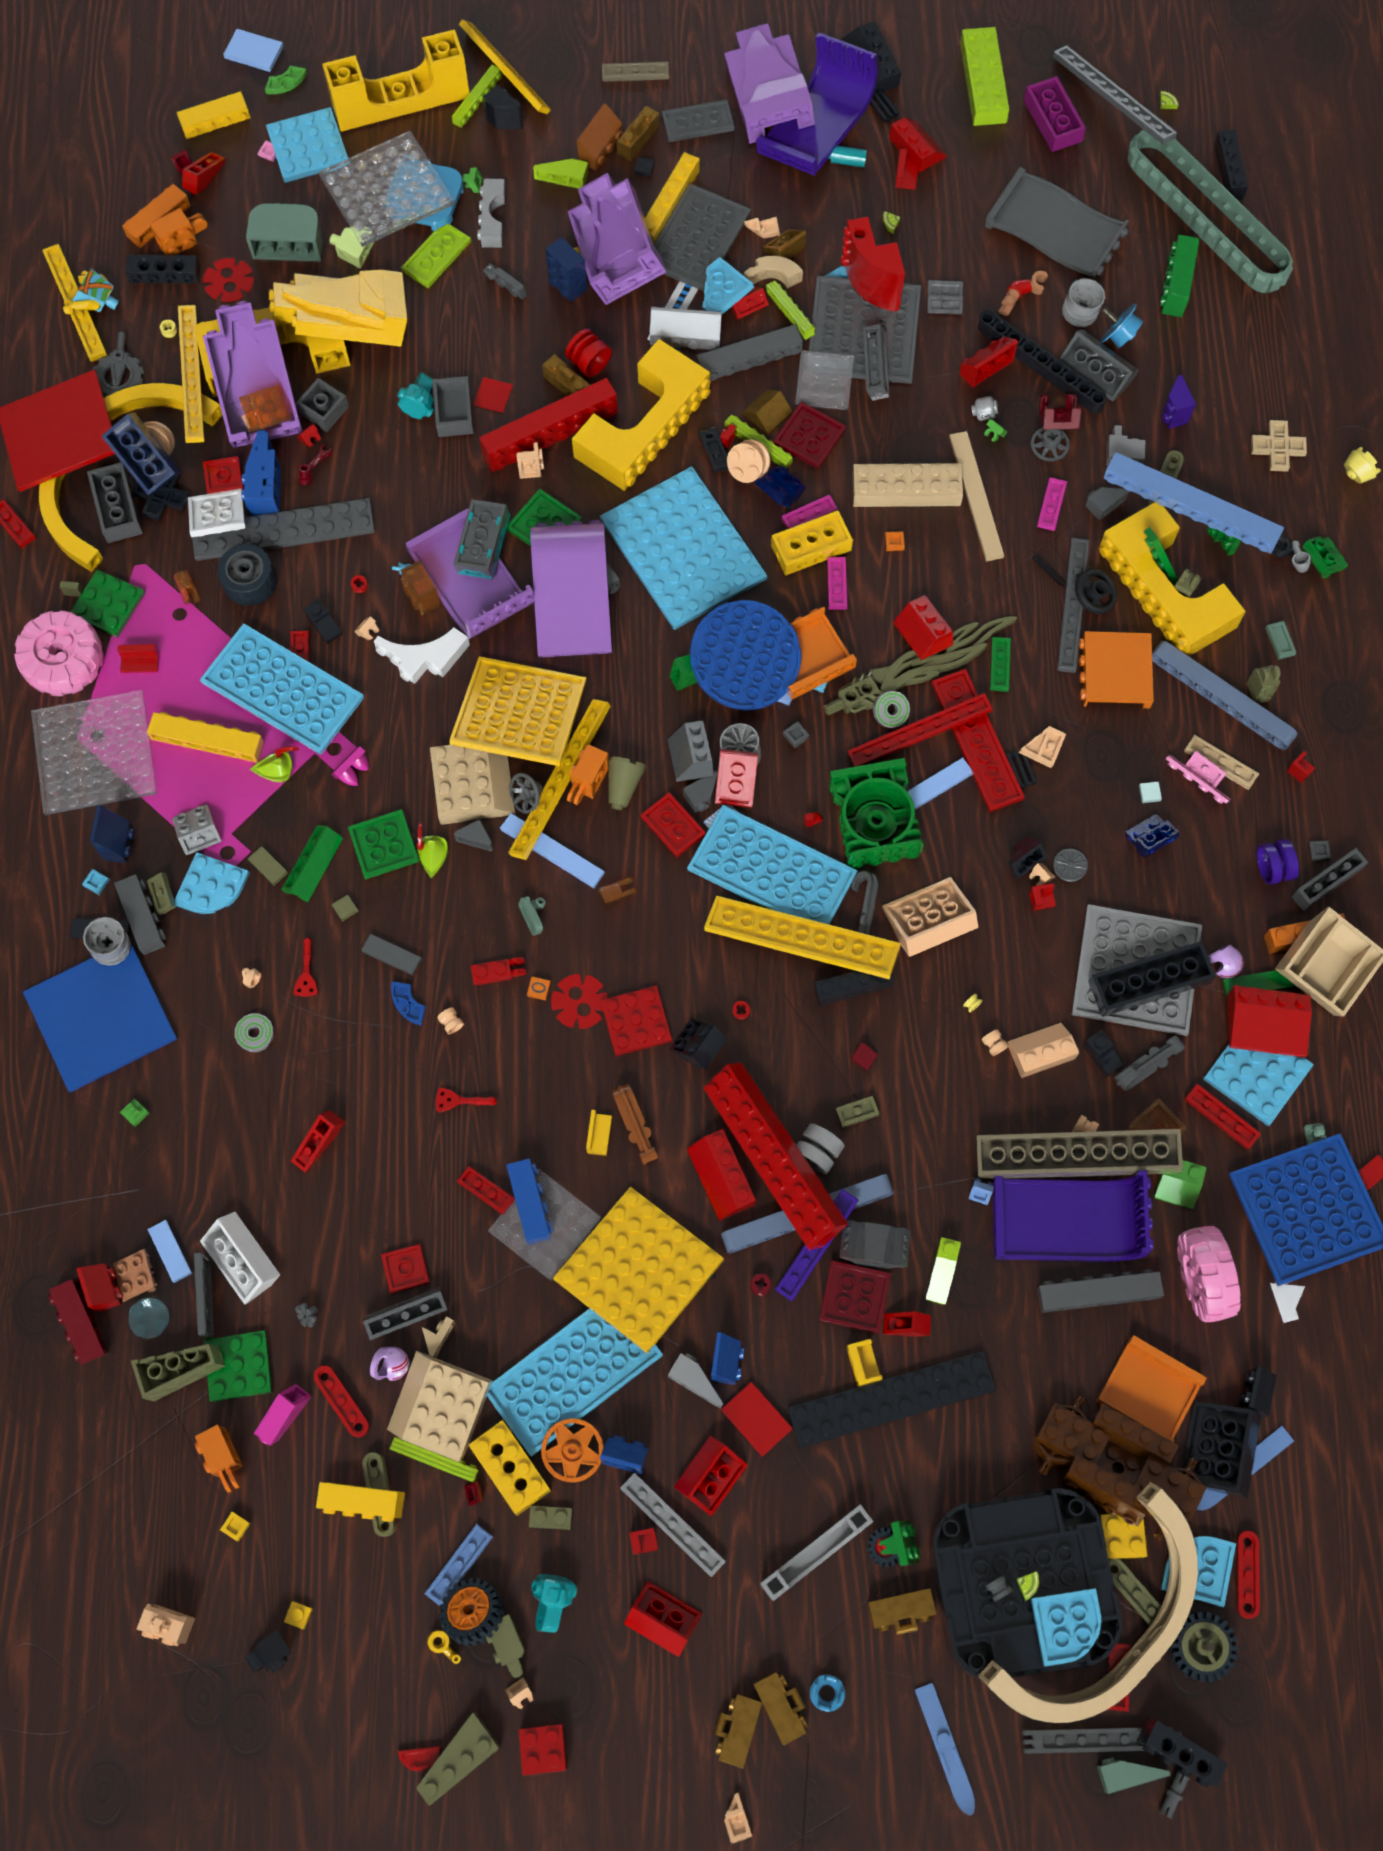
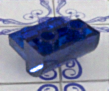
M781 465L771 468L767 475L759 477L755 483L779 505H785L787 508L793 505L806 489L798 478L792 476Z
M1156 813L1125 831V836L1137 848V853L1140 856L1147 857L1178 839L1179 831L1168 820L1164 822Z

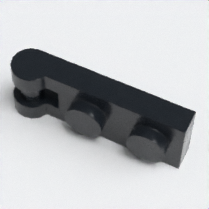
M715 425L707 430H698L699 439L702 442L713 472L718 473L727 470L728 456Z

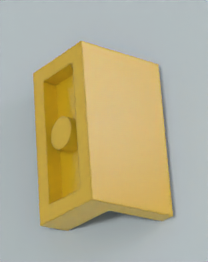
M596 1110L591 1111L586 1145L588 1154L607 1156L612 1116L596 1114Z

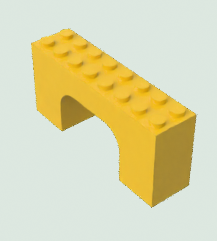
M455 29L422 38L425 58L417 68L379 79H366L362 76L356 55L323 63L330 99L340 132L466 99L469 95L466 66Z
M269 307L253 310L256 323H260L259 321L263 319L273 320V314L269 312ZM216 319L194 325L205 377L213 398L218 397L203 335H207L206 332L212 330L220 332L218 320ZM274 320L280 345L291 342L305 344L310 350L316 374L351 366L344 340L295 334V327H292V322Z
M660 339L637 363L638 383L660 397V400L634 428L622 430L615 428L596 414H593L572 438L574 458L623 491L628 486L631 487L634 484L636 477L645 471L647 464L656 458L660 449L665 448L670 437L677 434L682 423L685 424L688 421L689 415L699 408L700 402L706 399L711 392L710 372Z
M1154 502L1106 530L1099 546V551L1102 557L1108 560L1112 570L1118 573L1122 583L1131 590L1132 596L1141 603L1143 610L1151 616L1154 625L1161 629L1165 639L1187 656H1191L1235 630L1246 611L1224 583L1198 598L1185 597L1175 589L1154 562L1150 553L1151 549H1149L1144 541L1146 536L1143 531L1150 527L1165 550L1173 545L1180 527L1164 506Z

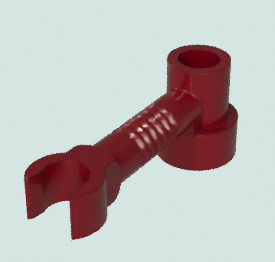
M325 444L321 445L318 454L308 464H301L299 466L298 482L300 484L309 485L312 482V470L323 459L332 455V448L324 451Z

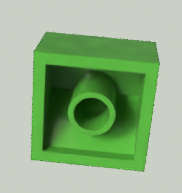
M1183 1160L1182 1173L1159 1174L1154 1198L1193 1210L1203 1185L1207 1167Z

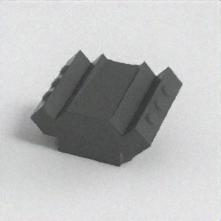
M846 1220L848 1225L842 1230L840 1258L852 1261L856 1266L883 1270L908 1266L911 1230L895 1228L889 1225Z

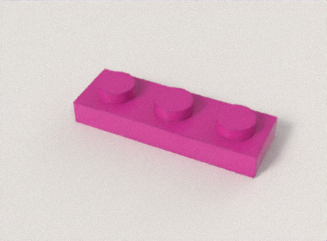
M1049 478L1037 527L1055 531L1067 481Z
M829 494L783 515L781 520L785 527L790 529L838 511V508Z
M827 557L829 610L847 609L846 557Z

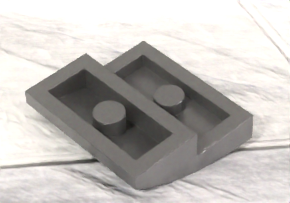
M928 280L927 313L962 315L963 282Z

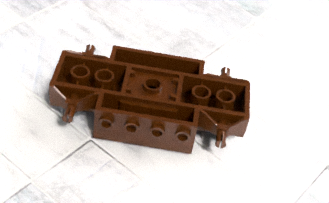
M1077 1396L1073 1405L1054 1404L1032 1446L1033 1450L1043 1459V1464L1039 1469L1040 1473L1046 1467L1043 1475H1047L1053 1465L1069 1468L1062 1482L1068 1490L1081 1494L1087 1501L1102 1506L1105 1511L1118 1515L1130 1525L1138 1527L1147 1513L1157 1523L1158 1528L1154 1537H1158V1540L1163 1539L1162 1529L1151 1513L1136 1498L1150 1482L1160 1487L1180 1509L1188 1525L1191 1523L1207 1488L1194 1474L1198 1464L1197 1460L1194 1461L1193 1458H1190L1186 1468L1170 1467L1169 1464L1179 1445L1105 1404H1102L1092 1423L1088 1421L1081 1411V1407L1085 1402L1083 1397L1080 1403H1078L1081 1396ZM1112 1466H1120L1122 1468V1473H1115L1112 1469Z

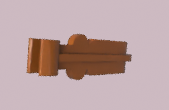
M628 1084L617 1086L616 1089L612 1090L626 1129L631 1131L628 1136L629 1141L637 1143L640 1150L639 1156L643 1164L657 1159V1153L654 1147H651L648 1140L651 1136V1130L648 1127H643L645 1120L632 1089Z

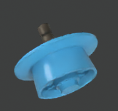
M1136 303L1131 305L1119 317L1107 307L1102 310V313L1113 324L1102 336L1101 343L1110 338L1120 348L1128 340L1133 339L1137 334L1136 331L1143 323L1140 318L1133 314L1137 307Z

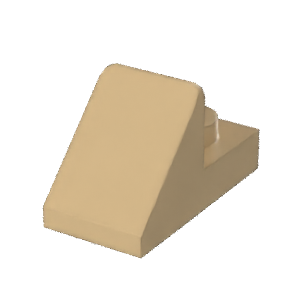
M448 1317L445 1320H441L436 1328L437 1334L422 1327L430 1356L434 1358L438 1356L456 1324L454 1320Z

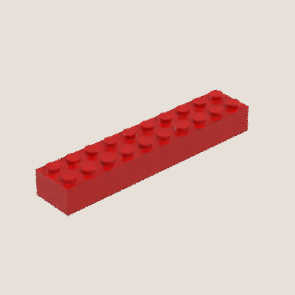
M727 1064L704 1087L705 1092L808 1250L824 1247L848 1225V1222L743 1064Z

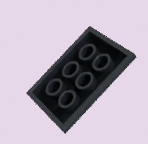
M875 21L859 26L840 39L877 54L878 75L874 91L878 92L880 88L886 91L900 86L901 71Z
M1194 1401L1182 1468H1186L1189 1459L1193 1458L1194 1461H1198L1194 1474L1207 1487V1490L1248 1498L1261 1415L1252 1409Z

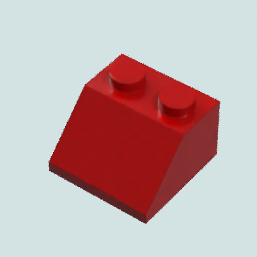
M104 1263L77 1268L89 1308L100 1313L122 1304L120 1298L123 1296L120 1287H116L114 1279H117L113 1267L110 1268V1266Z

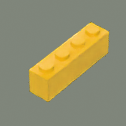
M241 91L177 112L186 139L250 118Z
M320 1482L316 1508L323 1509V1513L327 1514L343 1511V1516L355 1517V1513H359L365 1519H374V1516H382L381 1521L394 1522V1518H402L405 1492Z

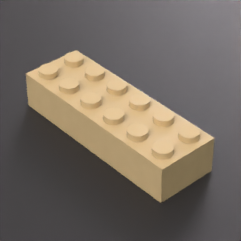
M961 463L854 464L852 473L853 507L961 506L963 498Z

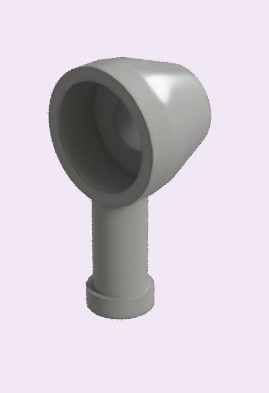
M1293 541L1295 555L1292 557V564L1298 572L1304 573L1309 569L1311 557L1307 552L1301 551L1299 541Z

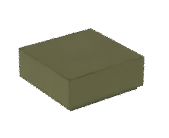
M60 582V589L64 595L81 596L83 590L78 582Z
M348 895L331 904L342 922L358 912V909Z

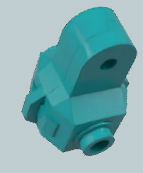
M421 372L413 384H410L405 389L402 387L399 390L397 404L403 412L412 418L422 419L432 414L434 399L429 393L433 385L432 378Z
M539 1574L531 1586L533 1596L539 1601L535 1626L537 1631L555 1633L559 1627L562 1609L572 1603V1599L577 1594V1586L566 1577Z

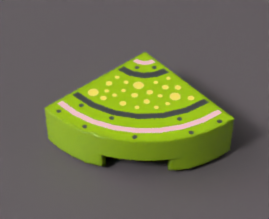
M1161 91L1160 109H1177V99L1172 94Z
M884 211L883 223L887 230L893 234L900 221V217Z
M1036 1571L1016 1579L1024 1599L1028 1600L1031 1598L1039 1585L1038 1572Z

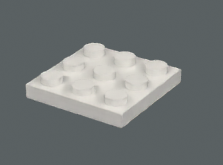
M242 489L188 497L191 537L246 528L244 501L241 496Z

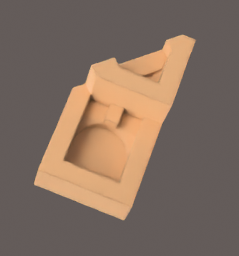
M777 217L763 221L755 218L744 222L748 229L762 238L780 235Z
M736 1793L724 1820L732 1844L752 1837L739 1794Z

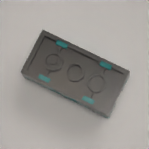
M471 499L453 564L458 574L493 580L510 518V512L506 504Z

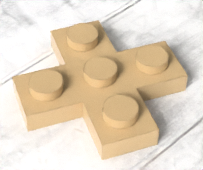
M1270 420L1268 423L1269 436L1252 435L1251 454L1269 455L1270 471H1288L1290 468L1289 456H1306L1307 454L1306 437L1288 436V421Z

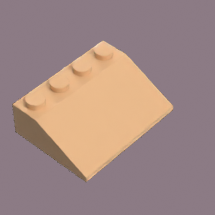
M951 877L882 906L901 946L909 957L978 928L975 909Z

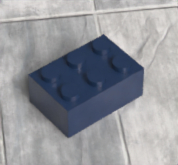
M560 237L545 249L548 281L551 286L556 287L564 298L567 297L572 302L587 291L585 259Z

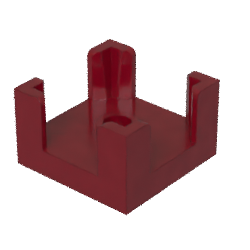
M1067 394L1065 408H1048L1049 395H1040L1038 415L1043 429H1079L1081 407L1080 405L1076 407V394Z

